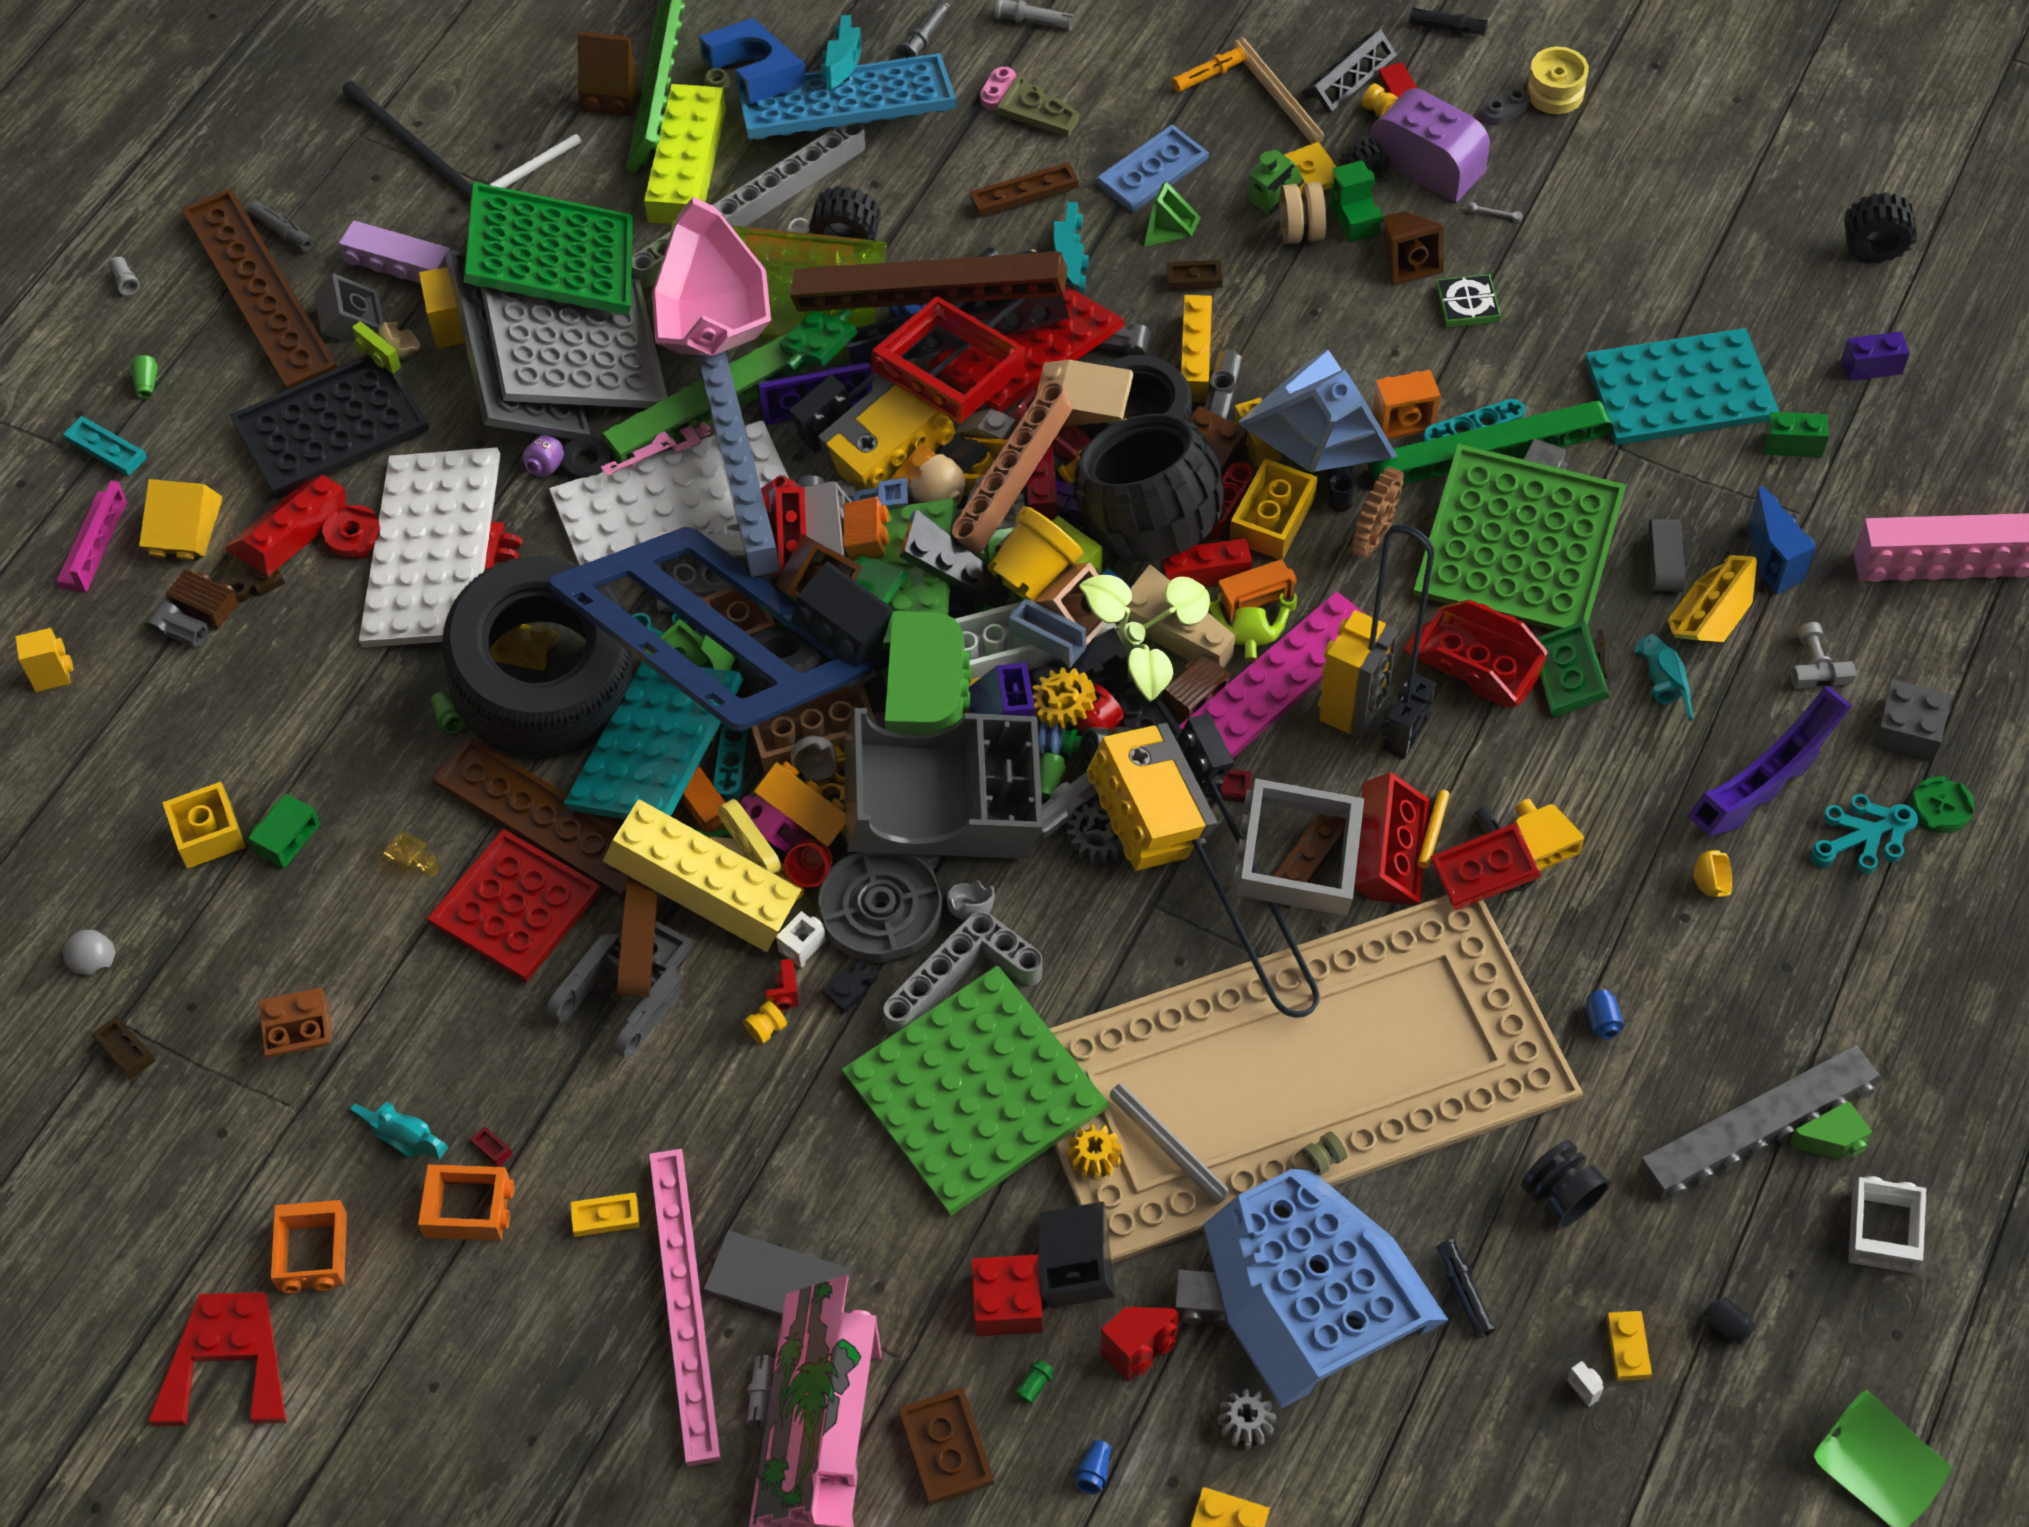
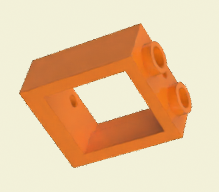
M428 1164L418 1222L423 1237L502 1241L503 1229H508L510 1212L506 1208L508 1199L513 1198L514 1180L509 1178L505 1167ZM445 1184L495 1185L490 1219L440 1218Z
M341 1200L275 1205L271 1280L278 1291L294 1294L300 1292L301 1289L315 1288L319 1291H329L334 1289V1287L344 1286L347 1212ZM334 1226L332 1269L287 1273L289 1230Z

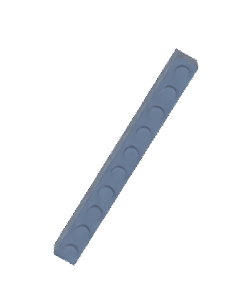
M726 351L714 356H698L702 383L750 575L754 577L778 572L780 569L776 545Z

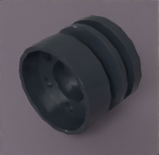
M1570 1140L1556 1145L1542 1155L1529 1169L1520 1184L1527 1194L1532 1193L1531 1198L1537 1204L1549 1199L1545 1205L1544 1212L1560 1229L1568 1227L1583 1217L1604 1196L1610 1185V1182L1594 1165L1587 1166L1581 1170L1585 1164L1586 1157L1582 1152L1576 1153L1578 1148Z

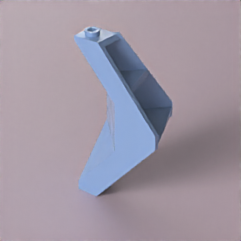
M1328 349L1302 365L1239 420L1243 428L1309 472L1393 459L1397 456L1345 369L1341 370Z

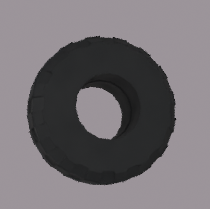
M787 626L765 629V631L758 632L752 636L753 639L797 672L804 673L828 662L825 654ZM738 659V670L744 679L742 685L747 693L754 695L773 686Z

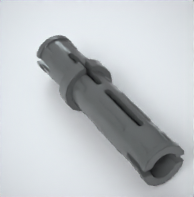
M257 200L249 204L247 208L250 210L247 211L248 215L276 232L283 241L294 244L303 252H308L312 249L314 238L303 232L296 223L285 220Z

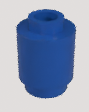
M1597 990L1590 993L1586 998L1585 1008L1593 1034L1602 1039H1612L1618 1036L1619 1032L1624 1028V1023L1616 997L1612 996L1609 990Z

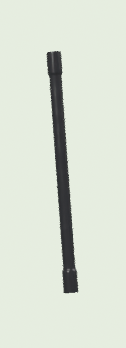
M348 81L344 84L342 92L349 99L367 111L471 201L473 186L372 100L355 82Z

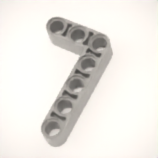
M976 912L886 1001L883 1009L886 1029L894 1035L930 1011L983 956L994 965H998L1002 971L1024 986L1036 985L1042 979L1043 974L1041 953L992 915L986 912ZM980 929L987 930L985 933L975 932ZM1001 947H1009V948H1011L1010 950H1007V951H1001V950H999V948H1001ZM958 950H965V951H967V952L964 953V954H956V953H955V952L958 951ZM1027 964H1030V965H1033V966H1035V967L1030 968V969H1025V968H1023L1022 966L1027 965ZM938 971H944V972H946L944 975H935V974H934L935 972H938ZM917 992L925 993V995L921 997H916L913 994ZM898 1013L905 1015L902 1018L892 1017L894 1014Z

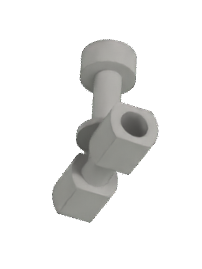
M1810 622L1799 627L1797 632L1800 642L1803 645H1808L1812 660L1808 665L1793 667L1791 672L1793 687L1795 689L1815 687L1818 681L1830 680L1832 686L1853 684L1856 678V669L1852 661L1832 663L1830 657L1823 655L1820 641L1824 638L1821 625L1817 622Z

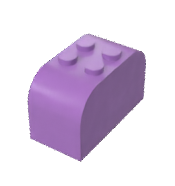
M1416 88L1406 90L1372 125L1370 138L1378 140L1388 154L1390 164L1387 165L1388 167L1454 203H1457L1486 172L1490 140L1482 124L1469 114L1423 90Z

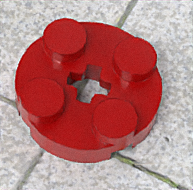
M361 505L346 506L347 510L339 513L336 510L331 513L325 520L322 529L328 550L341 557L366 558L370 551L374 549L375 542L380 534L381 528L375 513ZM354 528H357L358 532H356L355 534L348 535V533L346 532L352 531Z

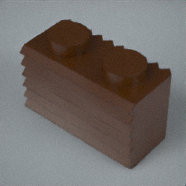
M184 569L180 577L173 583V586H170V589L166 592L169 602L178 607L183 614L204 622L217 630L239 604L235 596V590L225 582L218 584L211 581L210 577L201 571L194 573Z
M1203 654L1197 660L1193 658L1185 665L1183 672L1178 677L1172 676L1170 683L1163 690V702L1186 720L1229 684L1230 673L1224 667H1221L1220 664H1217L1215 660H1212L1211 657H1208L1207 654Z

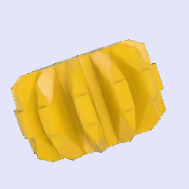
M1091 1123L1088 1132L1079 1127L1077 1137L1070 1138V1149L1067 1150V1158L1072 1161L1071 1168L1073 1171L1082 1170V1177L1084 1179L1092 1173L1097 1181L1101 1177V1172L1111 1176L1113 1174L1112 1167H1119L1121 1164L1119 1155L1122 1154L1123 1148L1121 1144L1117 1143V1134H1108L1106 1125L1098 1131L1095 1130V1126Z

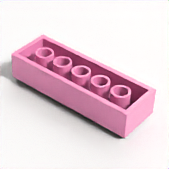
M2029 513L1866 518L1853 552L1859 581H1909L1911 579L1938 580L1942 578L1967 579L2008 576L2022 578L2029 576Z

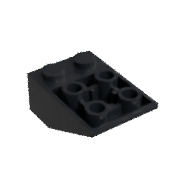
M1104 1201L1040 1213L1038 1265L1041 1293L1043 1299L1051 1308L1116 1297Z

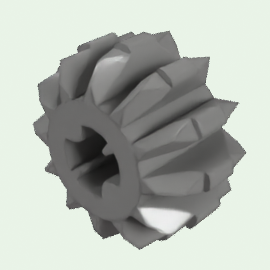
M1247 1389L1243 1390L1242 1398L1232 1392L1229 1396L1230 1402H1222L1220 1410L1223 1413L1218 1415V1424L1224 1426L1221 1432L1222 1436L1229 1437L1233 1435L1231 1442L1233 1446L1238 1445L1240 1440L1245 1441L1244 1446L1247 1450L1251 1448L1252 1440L1262 1446L1265 1441L1264 1436H1272L1274 1428L1271 1425L1276 1422V1414L1270 1412L1272 1409L1271 1401L1261 1403L1262 1394L1260 1392L1256 1393L1254 1398L1249 1397ZM1242 1416H1249L1251 1422L1246 1423Z

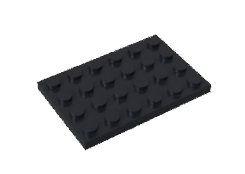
M369 354L230 414L235 428L275 498L298 488L310 479L320 475L326 476L430 430L428 422L397 371L393 374L385 367H379Z

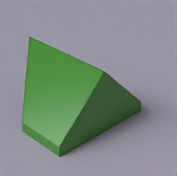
M1167 182L1162 183L1153 202L1144 247L1191 237L1201 218Z

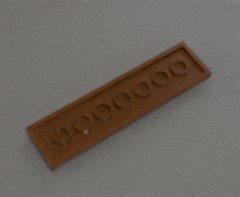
M471 736L432 778L434 785L624 900L627 875L603 862L614 837L621 828L619 825L602 815L568 810L564 805V801L568 796L566 793Z

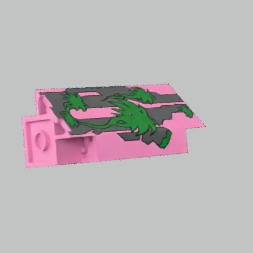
M848 1274L787 1293L785 1296L749 1527H854L852 1513L858 1478L856 1458L870 1360H881L882 1352L876 1316L863 1310H854L851 1313L843 1312Z

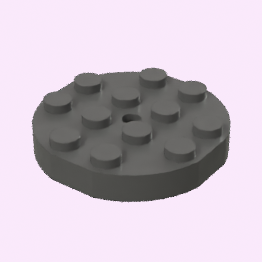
M868 852L849 854L831 868L819 892V910L829 940L846 955L857 960L865 959L871 963H884L918 952L935 935L942 918V895L934 871L924 860L915 854ZM881 903L886 905L883 908L876 907L878 904Z

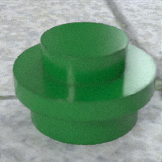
M1073 728L1072 731H1064L1061 754H1067V758H1073L1074 753H1080L1082 736L1078 735V729Z

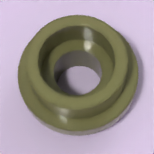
M715 68L708 71L704 84L707 87H721L725 91L730 86V78L724 70Z

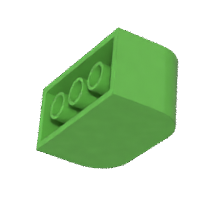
M893 611L885 712L886 730L909 735L937 734L959 721L964 715V710H970V692H968L969 683L972 680L970 651H965L962 629L952 617L939 612Z

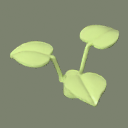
M1098 575L1085 580L1079 585V588L1084 593L1092 612L1106 623H1115L1121 620V623L1117 625L1119 630L1116 632L1126 651H1130L1127 660L1129 672L1142 695L1149 702L1153 701L1170 683L1173 668L1164 652L1158 649L1149 651L1147 645L1140 644L1145 639V630L1175 612L1179 622L1184 625H1192L1199 622L1205 617L1209 609L1210 597L1208 591L1202 584L1191 578H1174L1167 584L1165 589V598L1171 608L1144 625L1137 622L1126 624L1130 614V609L1126 605L1132 599L1131 591L1126 583L1111 575Z

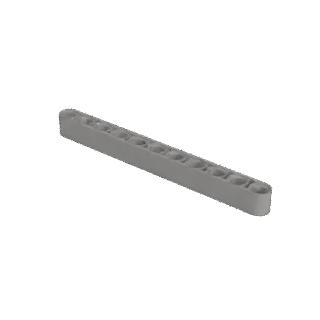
M853 123L846 124L842 128H833L711 206L716 207L733 230L738 232L864 151V125ZM672 231L632 256L633 279H639L642 288H648L655 284Z

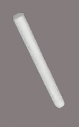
M577 134L569 137L489 185L501 188L509 186L581 143L580 137Z

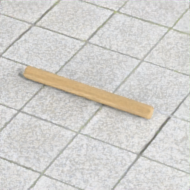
M1244 38L1235 40L1233 42V49L1238 46L1243 49L1246 56L1244 63L1312 144L1316 142L1321 143L1324 140V133L1249 43Z

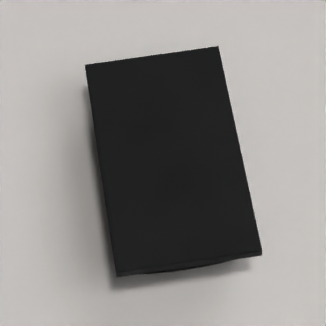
M956 432L950 443L945 446L941 445L936 449L935 453L951 458L965 473L991 450L980 445L974 439L970 438L967 440L960 437L959 433Z

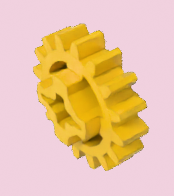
M1062 667L1059 674L1051 670L1048 679L1042 676L1039 678L1041 686L1033 685L1032 687L1035 693L1033 694L1035 716H1038L1041 723L1047 721L1051 728L1056 723H1060L1061 728H1065L1066 722H1071L1075 726L1077 725L1076 719L1078 717L1086 719L1085 711L1094 709L1092 702L1096 700L1093 683L1091 680H1088L1085 672L1079 675L1076 668L1067 673L1065 667ZM1045 702H1048L1049 708L1045 706Z

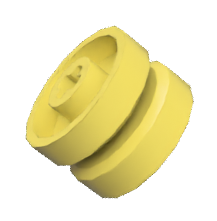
M1556 46L1538 52L1532 59L1527 87L1530 103L1538 110L1558 115L1569 113L1578 108L1583 101L1589 66L1586 59L1577 51L1566 47Z

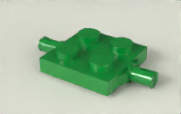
M842 309L837 315L829 316L813 310L779 342L781 351L792 355L784 364L786 370L792 373L804 362L814 363L822 367L827 364L858 334L855 325L845 322L852 316V311L850 309Z

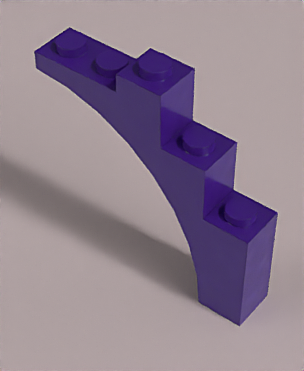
M1829 686L1824 687L1795 723L1764 754L1728 782L1704 792L1687 817L1709 836L1740 828L1757 805L1772 801L1789 778L1803 775L1821 752L1819 748L1852 705Z

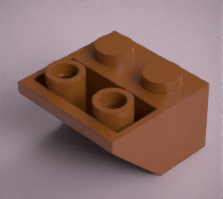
M322 987L259 1000L266 1058L330 1045L333 1033L330 1005Z

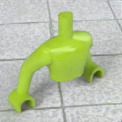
M1218 593L1217 601L1210 602L1208 612H1211L1216 620L1235 635L1234 644L1245 646V661L1252 663L1257 660V646L1274 642L1283 632L1289 613L1296 609L1297 594L1294 593L1293 601L1291 602L1284 601L1283 593L1280 594V610L1272 626H1269L1266 611L1258 607L1237 609L1232 626H1229L1221 611L1220 593Z

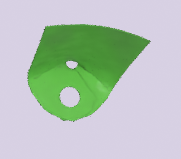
M1868 1390L1861 1393L1845 1410L1813 1455L1816 1462L1825 1472L1891 1527H1908L1931 1504L1952 1469L1948 1462L1923 1442ZM1840 1426L1841 1434L1838 1437H1833L1832 1434Z

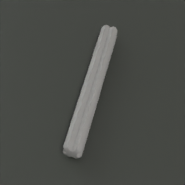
M1117 1084L1110 1091V1099L1215 1203L1219 1204L1227 1198L1229 1189L1123 1084Z

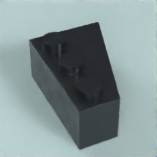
M1113 627L1093 638L1086 645L1085 651L1071 668L1062 659L1057 658L1033 671L1032 687L1033 685L1041 686L1039 679L1041 676L1048 679L1051 670L1059 674L1061 668L1065 667L1067 673H1070L1073 668L1077 669L1079 675L1085 672L1088 680L1092 681L1093 686L1099 684L1109 693L1116 692V683L1128 678V653ZM1045 702V706L1049 708L1048 702Z

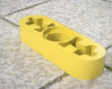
M732 799L718 807V814L722 823L748 859L773 874L780 871L781 865L778 856L739 802Z

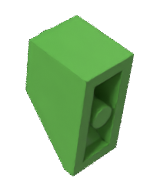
M1850 1101L1795 1129L1790 1145L1794 1149L1840 1160L1849 1154L1851 1157H1855L1865 1151L1868 1147L1867 1142L1872 1131Z

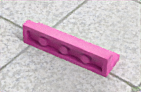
M110 481L105 492H97L57 579L59 588L87 592L127 504L119 482Z

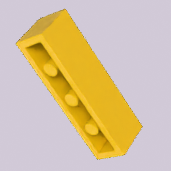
M1184 296L1181 373L1187 379L1191 388L1192 402L1206 403L1208 396L1212 296Z

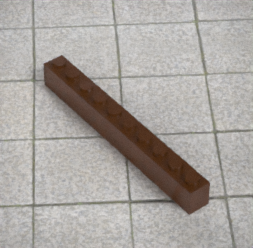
M1061 251L808 267L794 270L790 297L797 312H808L813 310L825 311L928 304L936 296L948 303L1064 296L1067 267Z

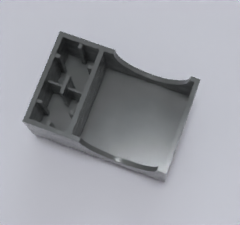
M854 708L844 739L847 852L1029 859L1043 829L1037 717L964 713L959 721L937 734L909 735L883 729L869 720L867 708Z

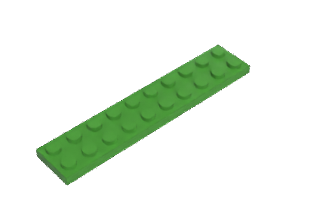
M658 0L626 170L630 172H637L641 164L646 165L650 156V150H655L660 140V135L657 134V131L660 129L664 119L661 111H663L666 105L667 96L664 93L667 91L671 81L668 73H670L674 64V58L671 56L678 43L675 36L681 27V21L678 18L681 16L685 6L682 0Z

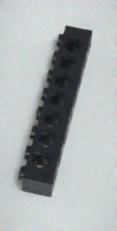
M1064 296L1026 298L992 328L1002 335L1067 319L1069 315ZM1015 299L966 302L959 309L986 325ZM916 313L856 328L858 334L847 343L852 364L868 362L872 370V350ZM938 326L903 355L902 358L908 360L924 357L943 350H951L961 346L966 341Z

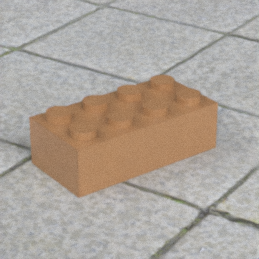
M848 684L750 727L749 730L764 778L769 767L776 762L783 764L787 761L793 765L791 763V750L798 740L807 736L823 737L830 741L834 748L838 746L844 752V739L854 708H867V717L872 723L877 725L864 685L852 691Z

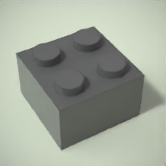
M1891 679L1883 700L1873 746L1933 762L1942 742L1952 694Z

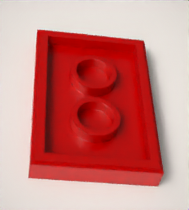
M1517 823L1430 856L1431 863L1454 911L1541 877L1540 870Z

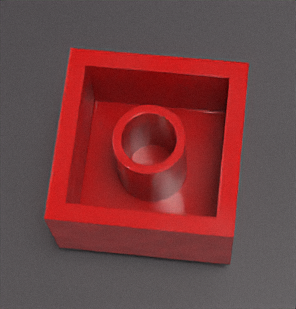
M1038 1255L972 1258L976 1336L1043 1332Z

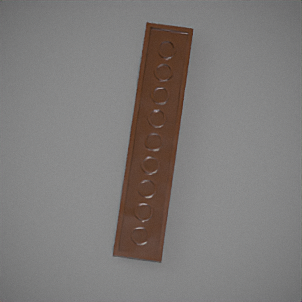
M226 189L181 208L190 227L285 389L288 390L338 368L232 189Z

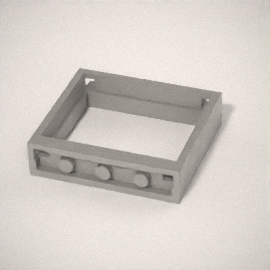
M1255 778L1253 789L1246 790L1244 807L1249 808L1248 815L1243 814L1240 832L1245 833V839H1239L1236 857L1242 858L1241 865L1236 864L1233 881L1238 882L1237 896L1347 916L1353 900L1364 798ZM1261 803L1346 818L1338 888L1252 873Z

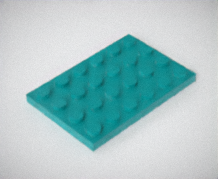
M1746 328L1586 352L1584 360L1598 399L1603 403L1613 423L1611 435L1615 445L1767 422L1770 412H1779Z
M642 661L630 683L629 689L625 693L623 702L609 720L564 801V805L571 811L626 819L638 799L671 817L721 721ZM699 667L734 695H736L744 680L739 672ZM709 699L715 706H720L713 699Z

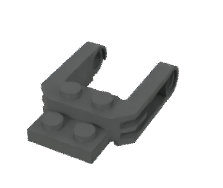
M657 921L650 997L642 999L627 1018V1024L618 1035L615 1044L611 1045V1050L625 1059L630 1058L679 997L680 991L676 968L693 948L691 939ZM613 933L598 938L551 997L546 1009L548 1016L561 1023L567 1021L608 970H611L618 977L622 935L618 936V934Z

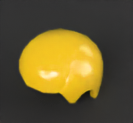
M1719 850L1701 853L1694 866V880L1699 890L1706 896L1724 897L1729 896L1732 891V871L1729 858L1726 853H1720Z

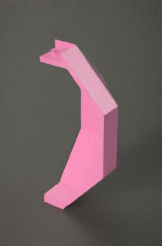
M692 196L678 214L652 291L655 343L679 354L714 356L756 339L771 321L767 276L765 268L717 208Z

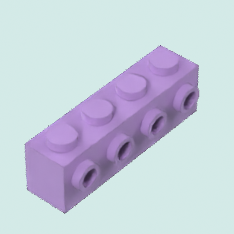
M354 220L339 242L345 262L420 284L419 272L447 267L445 257L450 250L449 247Z

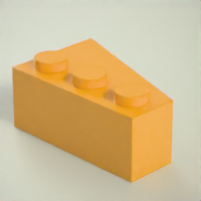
M787 761L783 765L776 762L754 792L826 846H829L846 824L845 805L836 798L831 802L821 795L824 789L811 779L808 783L797 776L800 771Z

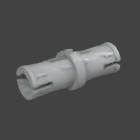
M761 1355L754 1357L752 1384L748 1386L747 1391L750 1396L748 1418L746 1419V1423L753 1427H759V1422H761V1427H765L775 1358L763 1355V1361H761Z

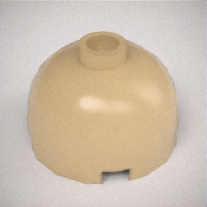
M943 454L934 456L926 461L919 468L922 471L919 478L916 479L913 476L908 489L909 497L916 503L953 498L956 505H958L963 498L965 489V476L962 469L951 458H947Z

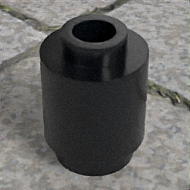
M1726 1297L1721 1301L1715 1298L1704 1312V1315L1708 1317L1705 1322L1706 1325L1729 1342L1733 1343L1735 1341L1740 1346L1745 1343L1757 1326L1751 1320V1315Z

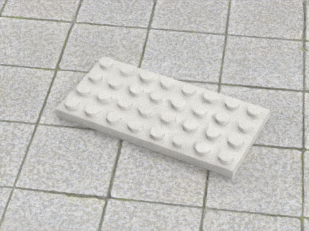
M763 420L746 425L745 429L760 487L762 488L780 475H784L789 479ZM716 435L702 439V442L678 453L671 449L649 456L634 463V469L630 465V471L625 467L608 476L603 471L596 476L580 478L550 488L552 499L578 564H586L658 537L660 532H672L682 527H691L707 534H713L715 526H725L729 530H739Z
M497 447L389 456L379 515L381 529L374 545L359 642L362 647L442 642L445 621L452 604L470 581H473L475 577H478L480 573H483L485 569L501 455Z

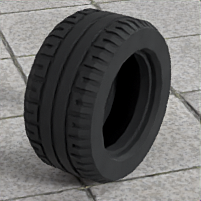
M1130 355L1115 359L1104 365L1128 369L1134 373L1128 397L1147 396L1158 400L1166 407L1167 410L1164 414L1183 417L1186 422L1191 417V388L1183 374L1170 363L1157 357ZM1120 421L1085 425L1092 440L1099 433Z

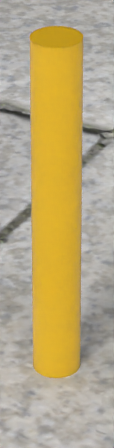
M1439 790L1436 796L1417 863L1423 869H1427L1430 866V856L1433 855L1450 795L1446 790Z

